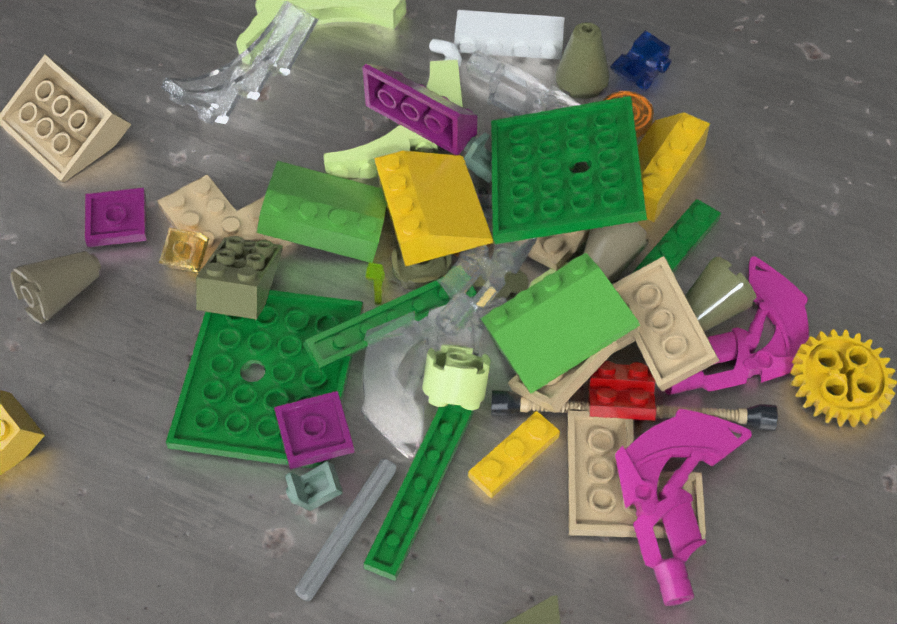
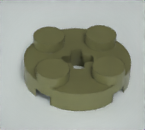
M395 247L392 252L393 273L405 289H418L448 275L451 271V254L428 260L429 262L425 265L413 264L405 267L400 247L397 249Z

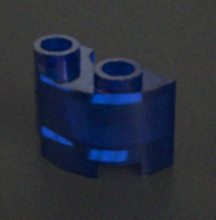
M645 30L633 42L630 51L626 55L621 54L610 65L611 71L636 88L647 91L652 86L657 75L665 73L670 67L672 60L668 57L671 46Z

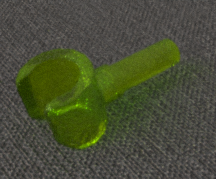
M368 263L366 280L374 281V304L380 305L382 304L381 286L385 278L384 268L381 264Z

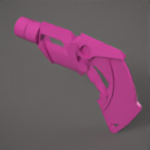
M751 257L748 264V282L756 294L754 302L758 306L753 322L750 323L748 331L737 327L732 328L731 332L707 337L720 360L717 363L735 360L733 370L711 375H704L702 370L664 390L665 393L672 395L699 388L711 392L746 384L747 379L752 378L754 375H760L762 383L789 374L794 365L792 360L801 344H805L809 338V325L805 305L808 302L807 296L771 266L757 257ZM767 316L775 326L774 335L765 347L755 352Z
M679 409L675 417L652 427L633 441L626 450L622 446L615 453L625 509L632 504L636 506V516L638 519L633 523L645 565L654 569L665 606L682 604L695 597L691 582L688 579L685 562L695 550L707 543L706 539H702L691 505L693 501L692 495L682 489L699 461H704L713 467L752 436V432L745 427L718 417L686 409ZM731 431L739 433L741 437L737 439ZM671 457L687 458L679 470L673 473L658 494L661 501H658L657 483L663 466ZM661 518L674 558L665 560L662 559L653 526Z

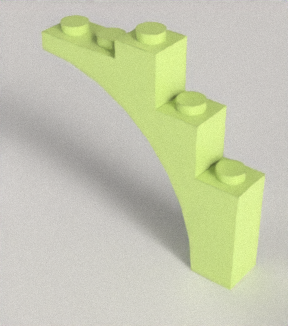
M257 0L255 5L257 15L236 41L240 61L250 64L262 50L276 40L294 31L313 25L331 22H362L395 29L406 14V0Z
M458 60L430 61V78L427 89L440 96H445L451 102L463 107ZM399 125L388 134L368 144L345 151L324 153L325 173L345 179L379 177L374 158L399 151L438 154V145Z

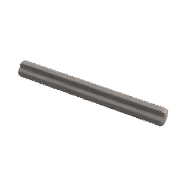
M386 458L380 460L295 587L297 596L305 601L312 600L395 474L396 465Z

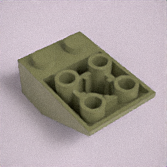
M239 236L224 237L196 276V310L257 319L266 305L283 245H276L267 240L257 242L244 240Z

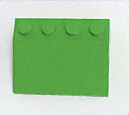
M277 161L261 208L257 233L372 263L379 244L387 204L382 188Z
M587 253L574 258L567 265L545 276L543 280L527 290L521 291L514 298L492 309L488 314L480 318L494 344L530 394L640 326L635 315L600 267Z

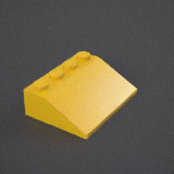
M399 151L374 158L405 267L493 243V238L463 156Z

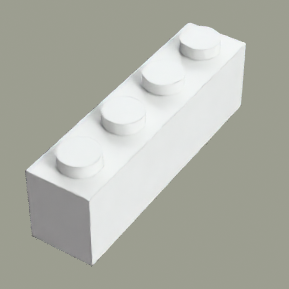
M458 10L455 27V46L460 53L561 60L565 17Z

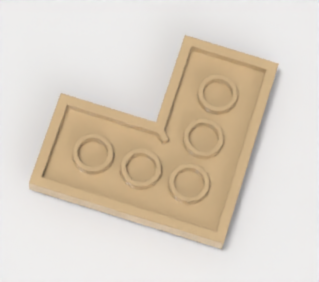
M208 174L157 201L160 210L203 267L224 237L239 236L244 240L256 242L267 240L276 245H283V248L293 243L257 233L259 216L265 196L236 211Z
M664 256L612 284L640 323V326L616 340L618 348L614 352L636 341L661 391L720 361Z
M568 410L569 535L637 537L633 523L638 519L636 516L637 509L634 504L625 509L615 453L622 446L626 450L634 441L633 419L589 417V411ZM660 472L657 483L658 501H661L658 495L674 472ZM691 472L682 489L692 495L693 501L691 505L702 539H704L706 536L702 473ZM661 518L653 526L655 537L668 538Z

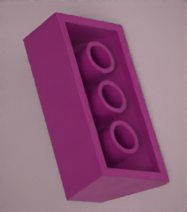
M365 64L362 67L365 104L368 108L454 155H459L468 142L477 135L478 115L474 114L471 110L451 102L445 96L434 93L424 85L418 84L404 77L400 72H395L386 66Z

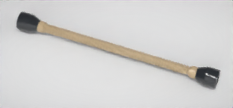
M492 390V416H510L519 412L528 413L531 409L532 411L536 410L539 412L541 410L543 412L545 410V412H548V409L510 391ZM567 401L557 412L560 413L561 411V413H564L565 411V413H568V410L589 411V401L586 403L585 401L582 403L581 401H578V403L577 401ZM758 404L749 408H738L735 411L734 409L726 410L721 408H715L714 410L710 408L709 410V408L701 409L700 407L684 408L682 406L680 408V406H677L676 408V406H673L672 408V406H656V418L660 416V418L668 417L670 419L675 417L679 409H686L718 417L726 421H735L737 424H746L758 430L775 431L778 422V409L776 405Z

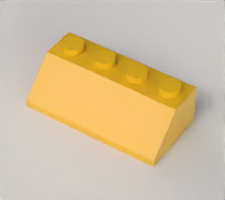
M685 112L657 119L638 144L648 220L656 221L704 148L710 123Z

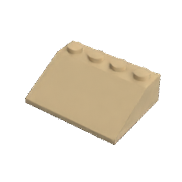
M47 55L42 57L0 113V125L61 182H66L115 147L131 126L126 119L71 71Z

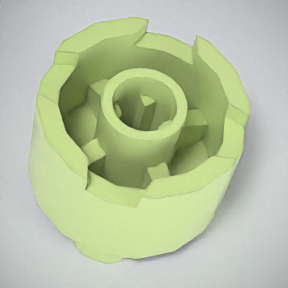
M444 344L441 345V351L436 352L433 348H430L427 352L422 390L429 396L428 402L438 407L453 404L460 405L468 410L479 409L480 402L484 400L491 364L489 356L483 354L482 358L472 354L473 348L461 345Z

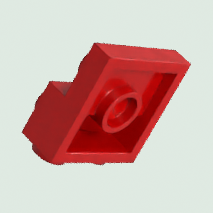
M605 360L588 378L589 417L655 421V379L649 367L639 362L625 365Z

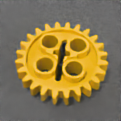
M831 329L828 336L820 331L816 339L810 336L805 344H801L792 360L794 365L790 374L795 377L791 385L800 387L796 397L807 398L803 405L804 408L812 405L816 408L813 416L816 417L822 412L826 414V423H829L834 417L837 418V423L840 427H842L846 419L849 420L852 427H855L860 420L866 425L872 417L878 419L881 413L885 412L891 404L890 401L895 396L893 388L896 386L897 381L891 379L895 369L886 368L891 359L888 357L880 358L879 354L883 349L880 347L873 350L870 347L872 339L867 340L865 343L861 342L860 333H857L854 338H850L846 329L841 336H838L835 329ZM820 362L825 363L828 367L823 366ZM859 388L864 389L867 393L862 392ZM827 390L834 392L836 395L830 394Z

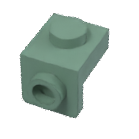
M485 132L479 138L473 137L464 149L467 152L464 160L466 166L476 176L490 183L492 181V153L484 148L490 136Z
M328 461L302 476H298L293 472L285 475L288 485L286 492L290 501L309 511L316 509L343 493L335 466Z

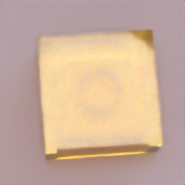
M169 227L159 263L170 269L199 274L210 238L199 232Z

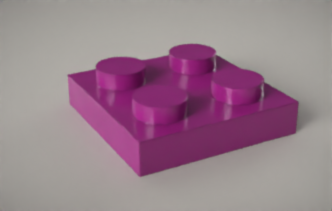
M144 188L85 194V242L87 247L147 241L146 193Z
M338 391L274 407L290 469L354 453L353 442Z

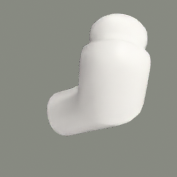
M440 39L431 40L430 50L432 52L444 54L446 57L444 60H458V67H460L462 57L453 42Z

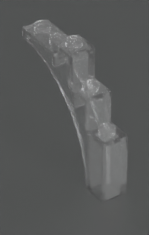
M285 1L264 32L231 62L213 72L198 77L184 79L166 77L161 88L170 94L169 99L176 104L184 106L187 103L198 111V117L209 124H213L214 121L226 124L239 99L244 100L245 97L257 100L270 75L275 76L276 73L288 76L319 19L300 6Z

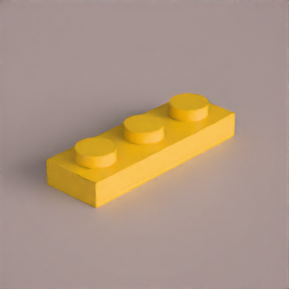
M536 411L468 471V478L492 499L559 438L560 430Z

